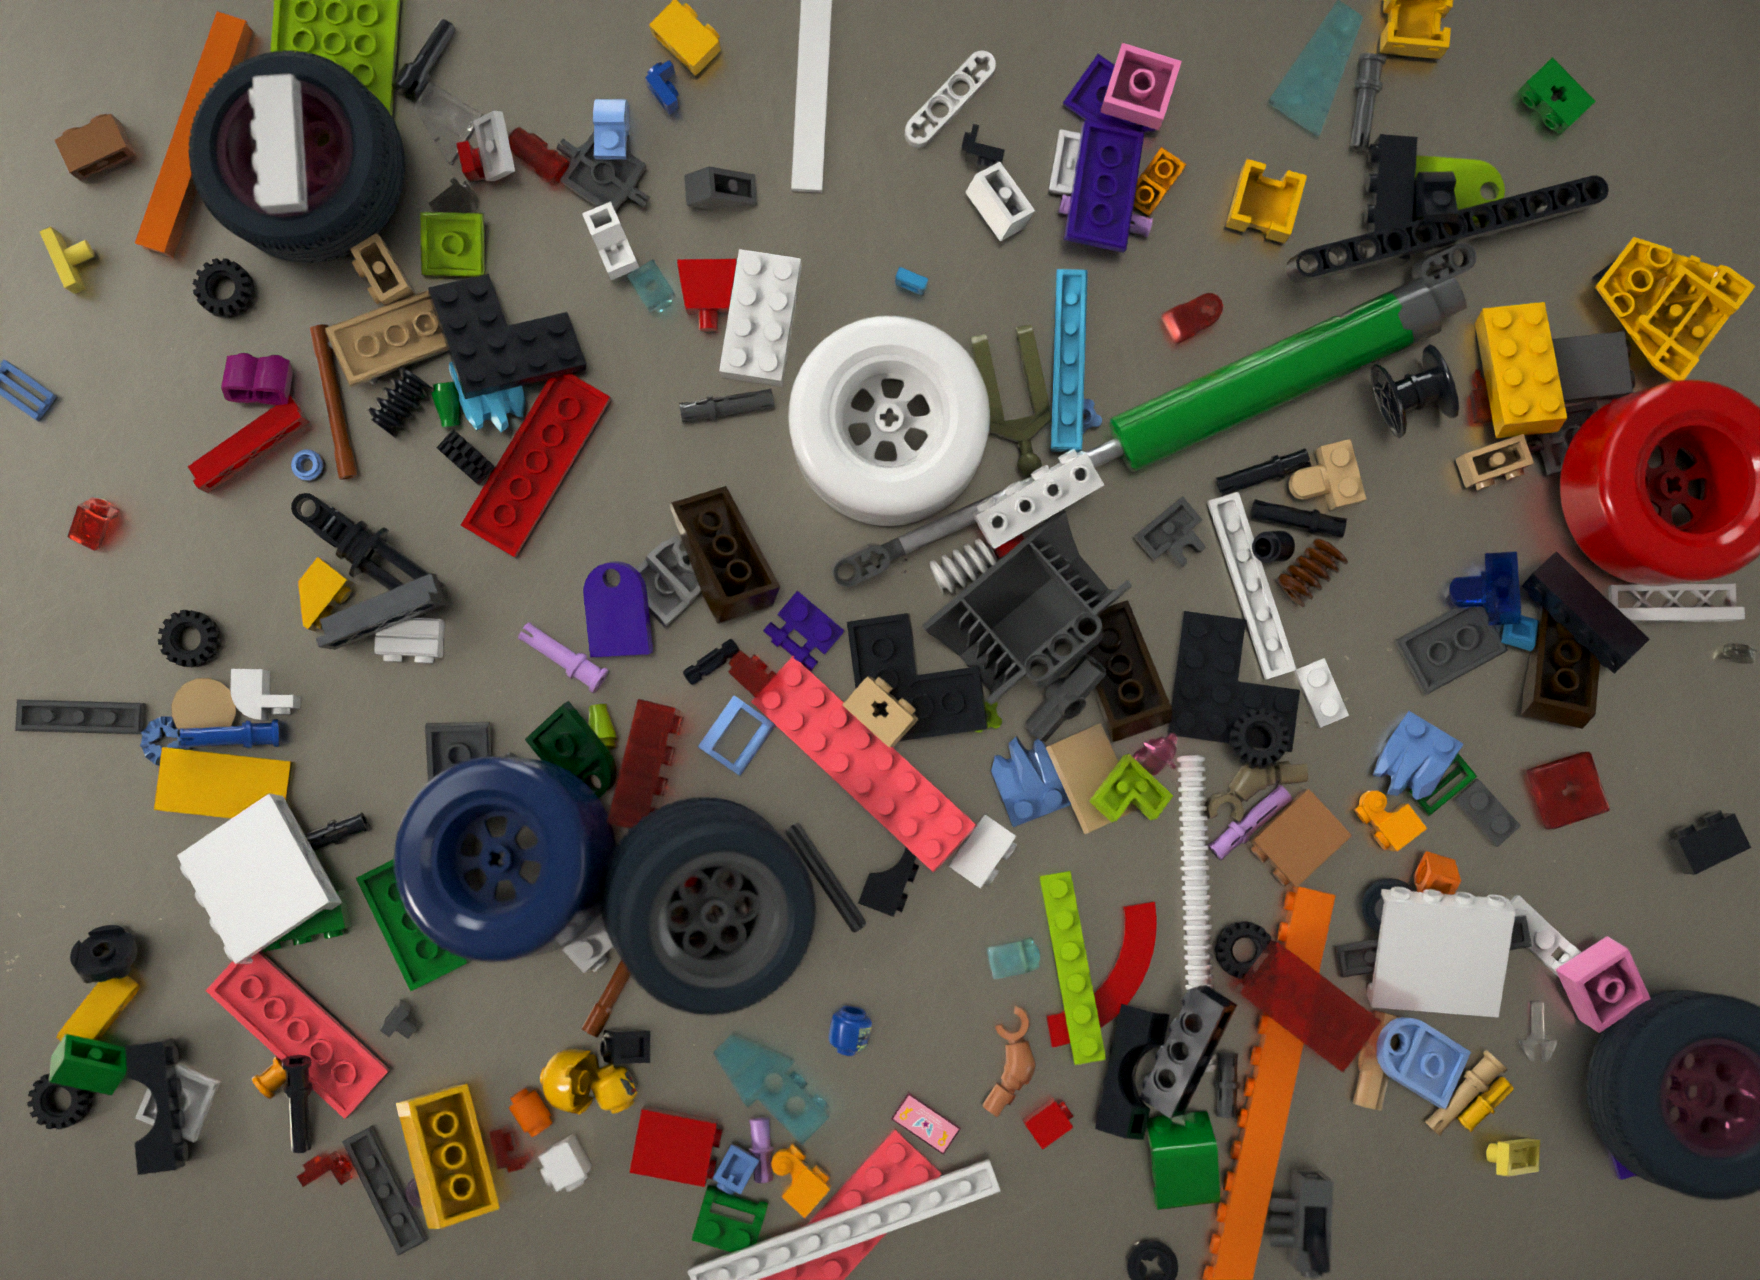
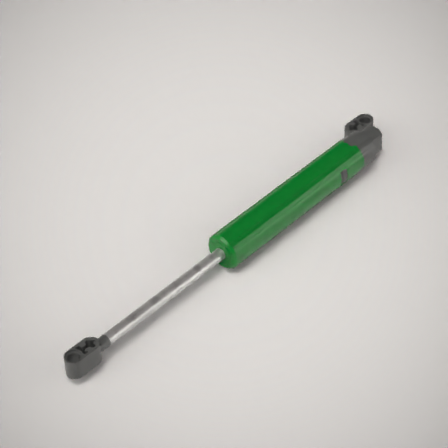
M1460 243L1446 246L1418 259L1412 266L1413 281L1355 306L1339 317L1333 316L1112 417L1109 427L1113 439L1086 451L1094 468L1121 456L1126 466L1136 472L1359 370L1361 366L1375 363L1440 333L1442 330V319L1467 308L1464 293L1455 276L1473 268L1477 259L1475 249L1469 244ZM1456 250H1459L1463 255V262L1460 266H1457L1453 261V255ZM1441 264L1443 267L1432 271L1430 276L1426 275V271L1430 269V266ZM1031 476L1020 482L1021 484H1024L1025 482L1031 480L1033 477ZM1004 489L882 545L870 543L837 558L831 567L833 578L841 586L849 587L887 569L890 561L975 523L976 521L972 513L978 510L976 505L989 497H993L994 500L1005 495ZM871 551H875L877 554L882 553V557L879 558L880 564L875 566L872 562L862 565L866 571L861 573V568L854 558L859 556L860 560L864 562L871 558ZM844 563H850L854 566V574L849 579L838 577V568Z

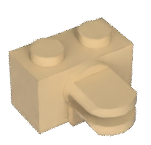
M1351 439L1320 446L1314 451L1317 465L1297 470L1289 480V490L1297 499L1303 500L1325 495L1329 512L1358 505L1367 500Z

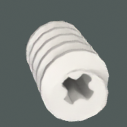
M976 539L975 550L969 544H965L963 546L964 555L957 549L953 550V561L946 555L941 556L942 566L934 560L930 561L932 574L943 595L945 588L952 594H955V583L957 582L964 589L967 588V577L975 581L978 578V572L983 574L990 566L998 562L987 540V544H985L981 539Z

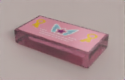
M910 1092L906 1094L891 1117V1120L943 1155L961 1129L959 1125Z

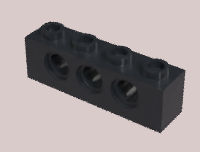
M1207 985L1193 987L1184 995L1182 1000L1183 1008L1179 1016L1170 1024L1168 1030L1170 1035L1166 1043L1157 1051L1155 1056L1157 1062L1142 1083L1144 1089L1139 1098L1168 1118L1184 1115L1238 1005ZM1197 1015L1200 1016L1202 1020L1201 1029H1199L1196 1025ZM1183 1043L1188 1046V1057L1183 1053ZM1170 1070L1175 1075V1084L1170 1081Z

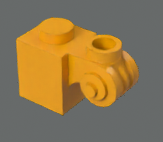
M1367 791L1363 793L1359 799V806L1354 811L1365 825L1369 822L1371 823L1373 829L1377 832L1373 836L1384 850L1389 848L1390 851L1398 852L1427 829L1408 803H1401L1388 813L1384 810L1387 805V798L1382 792Z
M792 1144L789 1148L779 1149L772 1157L771 1166L777 1175L791 1174L792 1181L784 1189L781 1197L800 1215L806 1218L830 1191L831 1184L828 1182L830 1176L818 1165L812 1168L804 1161L807 1157L806 1154L795 1144Z

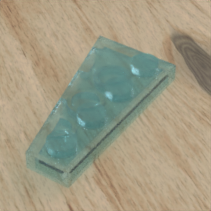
M1337 0L1276 88L1268 103L1319 136L1363 16L1340 0Z

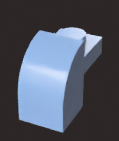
M595 99L593 107L594 158L626 159L627 136H629L628 100Z

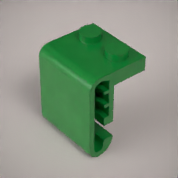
M1208 1111L1190 1112L1174 1118H1168L1164 1115L1148 1118L1146 1133L1151 1149L1152 1177L1155 1182L1153 1192L1156 1209L1162 1210L1220 1203L1218 1147Z

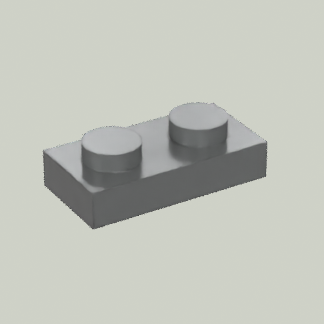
M1475 779L1453 799L1495 847H1499L1521 827L1516 819L1479 779Z

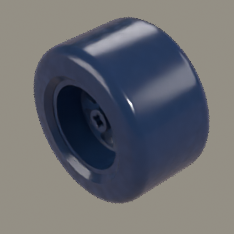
M480 757L461 762L444 770L431 779L414 797L401 820L394 848V873L399 895L406 911L421 932L432 942L444 950L465 959L491 963L506 962L557 950L579 937L594 922L601 912L602 885L605 883L603 879L609 859L613 856L612 853L615 850L616 841L610 819L598 797L582 780L568 770L536 759ZM495 816L506 817L507 826L503 836H492L487 826L489 818ZM528 826L534 832L538 842L534 847L523 850L517 843L516 838L522 828ZM477 837L482 842L483 847L479 856L474 857L473 848ZM499 853H504L505 855L502 859L503 864H499L498 862L501 859V855ZM525 861H537L541 865L539 876L534 884L529 883L520 873ZM476 868H481L487 876V880L482 887L474 872ZM504 880L511 881L516 891V898L510 901L499 902L496 898L498 883Z

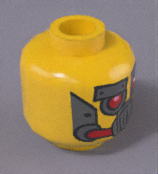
M608 1064L596 1071L597 1077L591 1082V1090L602 1110H610L612 1114H615L634 1104L633 1099L637 1095V1087L626 1067H614L613 1064Z

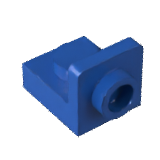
M668 60L664 64L659 62L651 67L645 80L648 89L670 116L679 109L677 100L679 93L669 80L665 82L675 74L674 65Z

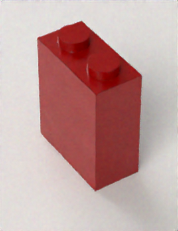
M644 1105L641 1109L629 1173L705 1187L707 1179L713 1180L717 1161L711 1160L713 1147L719 1148L723 1129L717 1128L719 1120Z

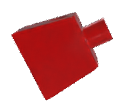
M677 259L685 309L689 315H699L700 331H717L718 314H729L737 259Z

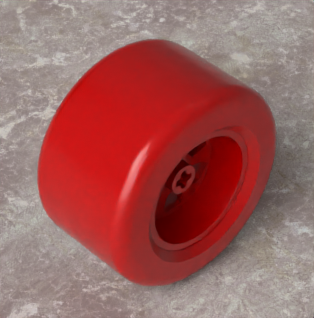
M1678 380L1625 395L1597 410L1583 423L1569 444L1560 476V498L1564 518L1569 531L1581 550L1592 562L1607 573L1621 580L1644 586H1669L1714 580L1735 573L1760 556V407L1748 397L1725 385L1704 380ZM1657 446L1661 452L1662 463L1656 468H1651L1647 462L1654 447ZM1679 448L1693 462V465L1685 471L1679 469L1674 463ZM1698 478L1700 479L1701 486L1700 500L1688 494L1689 482ZM1651 502L1658 507V509H1659L1658 514H1657V512L1654 510V508H1653ZM1681 504L1690 513L1691 518L1683 525L1675 526L1671 511L1673 507Z

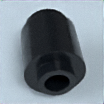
M1286 531L1262 532L1256 536L1252 543L1254 556L1264 563L1287 561L1295 551L1294 539Z

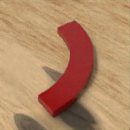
M1155 901L1123 906L1124 933L1118 959L1107 978L1094 992L1100 1029L1119 1014L1121 1004H1128L1145 978L1153 956L1156 940L1157 916ZM1061 1011L1046 1015L1051 1047L1070 1044L1065 1012Z

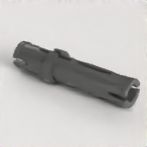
M771 388L713 398V395L707 396V399L679 403L682 423L708 418L713 421L717 420L716 417L775 408Z

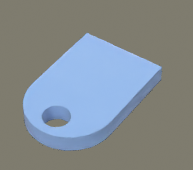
M1407 1017L1396 1018L1386 1024L1379 1034L1376 1045L1378 1063L1387 1076L1438 1108L1446 1109L1471 1054V1051L1425 1022ZM1397 1034L1400 1044L1394 1051L1391 1048L1390 1041L1392 1036Z

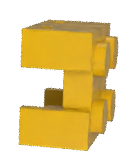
M1384 0L1383 13H1388L1389 19L1388 24L1381 33L1380 53L1441 59L1449 49L1451 28L1447 27L1440 31L1441 18L1444 19L1451 10L1453 0Z
M1246 159L1241 168L1225 227L1245 232L1248 227L1266 232L1267 239L1285 243L1292 233L1307 175L1287 170L1281 181L1262 176L1266 168L1265 163Z

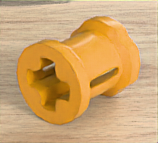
M278 1057L272 1060L273 1064L261 1075H255L252 1078L256 1088L269 1099H272L275 1096V1091L286 1082L285 1070L282 1068V1061Z

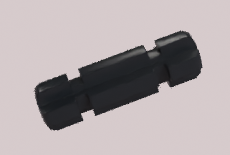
M728 639L721 644L722 647L720 649L715 648L699 659L695 666L691 665L683 671L686 680L693 685L702 679L701 676L704 674L707 676L726 663L727 658L732 659L739 654L740 649L733 639Z

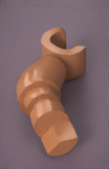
M1015 1005L1014 1013L1022 1021L1020 1030L1011 1032L1005 1028L1004 1024L995 1026L997 1033L1009 1042V1044L1005 1045L1006 1063L1003 1066L1005 1071L1000 1077L1003 1081L1001 1084L996 1083L982 1106L996 1117L1000 1115L1006 1104L1011 1105L1016 1097L1014 1094L1015 1090L1020 1091L1024 1084H1029L1035 1071L1036 1063L1029 1041H1024L1023 1037L1030 1028L1031 1018L1028 1011L1019 1005Z

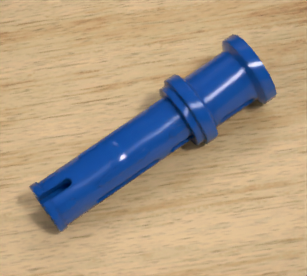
M273 719L270 723H251L249 720L242 722V726L180 728L181 748L243 744V747L251 749L253 745L273 744L274 747H279L278 719Z

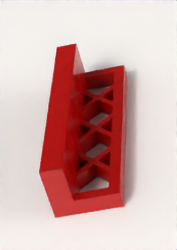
M289 396L288 404L275 405L187 466L195 477L193 480L194 484L198 489L206 493L211 492L305 427L310 421L294 398Z

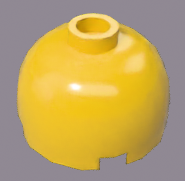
M565 1049L556 1053L542 1069L540 1083L547 1101L554 1108L569 1113L582 1114L591 1105L594 1098L589 1096L591 1082L597 1077L596 1071L599 1069L596 1056L589 1054L591 1051Z

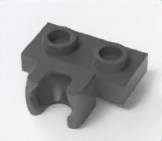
M1183 496L1134 536L1153 561L1166 551V554L1179 568L1187 564V559L1182 553L1184 546L1191 547L1196 553H1200L1205 549L1204 543L1191 530L1202 521V518Z

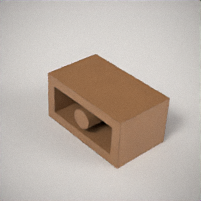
M112 114L95 116L89 124L80 128L73 127L67 129L62 133L61 137L54 139L69 173L79 181L136 155L121 122Z

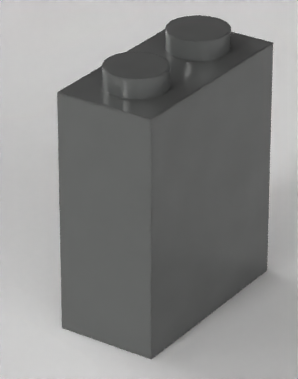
M1625 331L1552 339L1565 404L1617 399L1633 393L1635 374L1629 367L1628 358L1631 356V344L1625 337Z

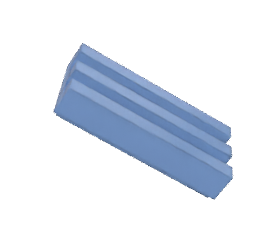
M3 359L0 363L2 365L0 367V382L6 383L37 405L39 409L34 411L1 386L0 395L33 419L39 421L57 396ZM7 372H12L47 398L42 402L7 377Z

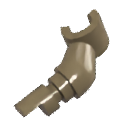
M1289 761L1277 762L1276 766H1266L1265 769H1259L1256 766L1254 769L1249 768V764H1246L1239 769L1228 788L1231 791L1229 793L1217 792L1208 798L1205 806H1207L1205 813L1209 819H1213L1218 816L1219 806L1222 803L1230 802L1232 806L1230 816L1240 822L1244 812L1241 803L1243 800L1247 802L1259 790H1265L1267 786L1275 785V781H1278L1280 785L1307 782V764L1291 765Z

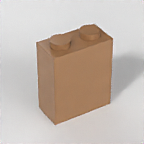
M1303 789L1254 834L1249 841L1254 845L1251 851L1263 863L1268 860L1275 868L1272 872L1273 875L1284 886L1289 883L1293 887H1298L1352 835L1310 789Z

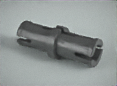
M1218 1052L1217 1081H1215L1218 1096L1217 1117L1237 1118V1089H1240V1082H1237L1238 1053Z

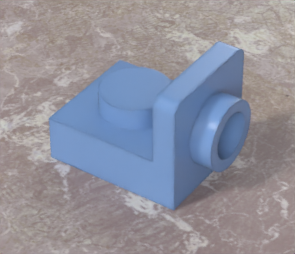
M732 1143L713 1177L718 1182L716 1186L730 1195H733L734 1192L741 1195L760 1159Z

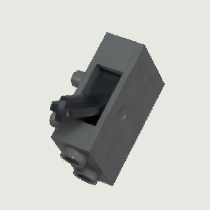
M1290 1170L1289 1199L1273 1198L1271 1200V1209L1273 1211L1288 1212V1215L1271 1214L1269 1216V1226L1272 1228H1288V1235L1271 1234L1270 1245L1272 1247L1287 1248V1261L1297 1272H1301V1276L1320 1278L1324 1273H1330L1333 1181L1319 1171Z

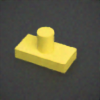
M48 227L40 231L64 288L74 294L85 290L86 288L75 265L94 257V252L88 241L83 240L67 248L62 234L54 228Z
M1526 1138L1497 1142V1144L1490 1143L1486 1151L1487 1160L1491 1163H1497V1175L1513 1176L1539 1172L1540 1140Z

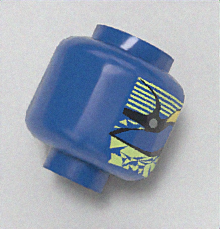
M844 1006L832 1016L828 1040L832 1046L837 1048L839 1054L853 1056L855 1052H860L867 1048L872 1021L866 1015L865 1010L855 1006Z

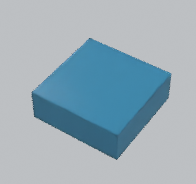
M899 267L895 276V283L897 286L922 296L928 286V278Z
M1508 612L1504 620L1501 643L1532 651L1536 644L1539 620Z

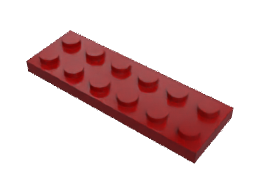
M573 374L548 379L462 521L461 526L516 558L612 398Z

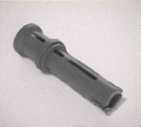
M1363 53L1358 58V61L1361 63L1359 79L1355 81L1354 85L1356 91H1358L1351 143L1349 145V148L1353 150L1359 147V151H1367L1370 147L1369 142L1376 94L1382 90L1383 83L1380 82L1382 65L1386 64V57L1375 53Z

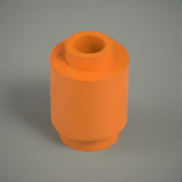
M524 1088L510 1098L513 1104L508 1107L523 1131H528L531 1137L536 1136L553 1124L549 1117L551 1115L550 1111L535 1089L529 1092L527 1088Z

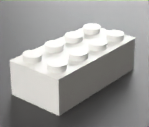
M739 249L719 369L721 378L783 387L802 269L801 258Z

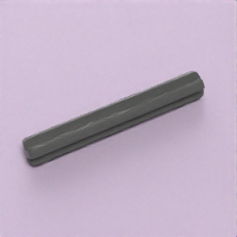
M795 823L787 828L785 831L786 835L851 931L855 933L865 927V919L799 823Z

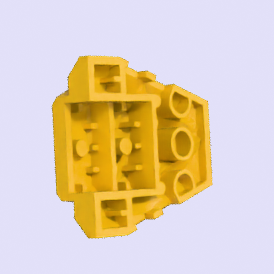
M1633 237L1595 288L1641 349L1650 364L1672 381L1685 380L1700 360L1698 359L1728 318L1739 309L1755 288V285L1730 267L1721 264L1718 267L1701 262L1699 257L1693 255L1690 257L1673 253L1671 248Z

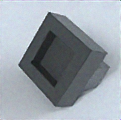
M400 999L381 1022L379 1030L389 1038L396 1030L409 1039L417 1026V1023L407 1016L410 1013L411 1006Z

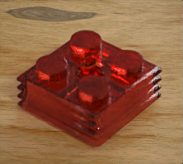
M1591 752L1577 753L1527 770V776L1546 829L1563 827L1610 810ZM1566 782L1574 788V791L1571 793L1572 797L1563 795L1562 790L1567 788Z

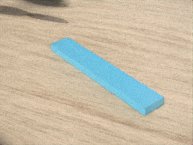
M1057 269L1051 452H1068L1073 449L1076 452L1082 451L1088 270Z

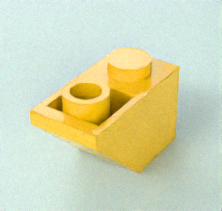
M319 557L315 559L298 581L303 626L314 632L318 628L323 629L320 619L332 615L330 612L337 603L341 605L347 600L352 592L350 587L354 583L327 561Z

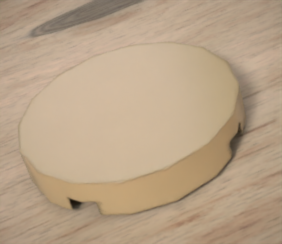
M196 678L185 683L176 692L171 704V713L178 730L180 728L231 726L236 715V706L232 700L230 690L224 684L211 678Z

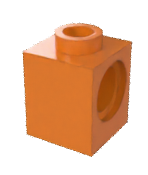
M1425 851L1413 875L1417 892L1432 889L1440 891L1442 894L1454 895L1461 883L1454 859Z

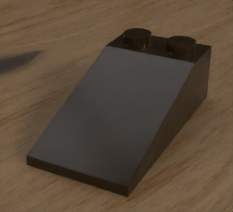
M723 486L671 502L669 507L701 592L717 624L773 606L780 585L727 487Z
M1125 600L1107 607L1098 615L1103 628L1102 640L1085 655L1092 656L1106 669L1107 675L1098 683L1093 691L1113 742L1171 723L1172 707L1129 601ZM1091 623L1084 624L1080 628V633L1086 636L1092 635L1097 630V627Z
M1540 604L1537 617L1539 623L1536 644L1530 653L1521 716L1583 729L1596 715L1600 663L1596 656L1585 646L1579 644L1574 636L1562 624L1557 623Z

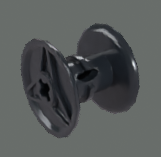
M1431 344L1423 350V372L1416 375L1406 374L1404 379L1394 382L1384 367L1378 364L1371 367V382L1377 405L1387 427L1397 438H1401L1406 433L1407 420L1405 411L1416 408L1418 411L1425 408V404L1435 401L1441 412L1449 418L1458 416L1459 400L1453 377L1442 354Z

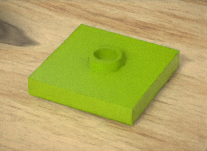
M420 212L421 275H485L484 213Z

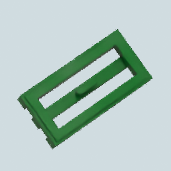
M1459 753L1451 763L1452 765L1457 762L1458 766L1439 782L1431 795L1415 801L1418 806H1421L1427 816L1432 815L1477 777ZM1464 771L1467 774L1430 806L1426 801L1461 772ZM1410 789L1407 792L1411 797H1413L1412 789Z

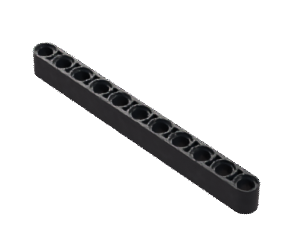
M1588 176L1458 210L1459 214L1456 222L1425 223L1424 219L1305 249L1290 258L1286 265V274L1295 283H1305L1586 210L1605 200L1609 192L1608 184L1600 176ZM1586 188L1590 190L1592 198L1587 195ZM1558 195L1563 198L1564 205L1559 202ZM1530 202L1535 205L1536 213L1531 210ZM1501 209L1507 212L1508 220L1502 216ZM1473 216L1479 219L1480 228L1474 224ZM1445 223L1451 227L1452 235L1446 232L1444 228ZM1416 230L1422 233L1423 243L1417 239ZM1387 237L1394 241L1395 250L1388 246ZM1358 245L1365 248L1366 258L1359 254ZM1330 252L1336 255L1338 259L1337 265L1330 261ZM1300 260H1304L1308 264V273L1301 269Z

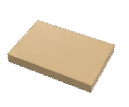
M1099 723L1046 747L1084 834L1111 823L1089 802L1118 763L1102 724ZM1131 802L1119 818L1138 810V808Z

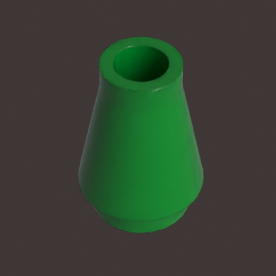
M455 383L433 384L434 392H431L441 420V427L460 425L461 404Z

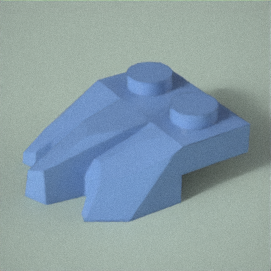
M1408 711L1380 754L1373 775L1383 777L1387 774L1391 777L1387 794L1399 796L1407 787H1410L1412 795L1416 800L1424 798L1433 793L1461 750L1463 743Z
M1016 736L1008 743L1011 758L1005 759L1001 755L994 757L991 772L1013 827L1071 805L1046 750L1047 746L1044 741L1036 739L1033 742V749L1027 750Z

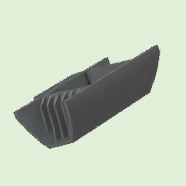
M1062 509L1052 515L933 615L922 627L927 633L959 655L970 668L980 667L982 682L987 686L991 694L986 700L990 705H993L1026 676L1035 687L1042 688L1050 685L1093 649L1103 637L1102 623L1098 615L1128 591L1132 584L1126 580L1117 589H1108L1080 556L1070 530L1066 511ZM1087 623L1094 624L1097 627L1095 633L1089 636L1080 633V628ZM1061 644H1069L1073 647L1072 652L1067 656H1059L1055 653L1056 648ZM1044 664L1048 667V671L1044 676L1036 677L1031 674L1034 666Z

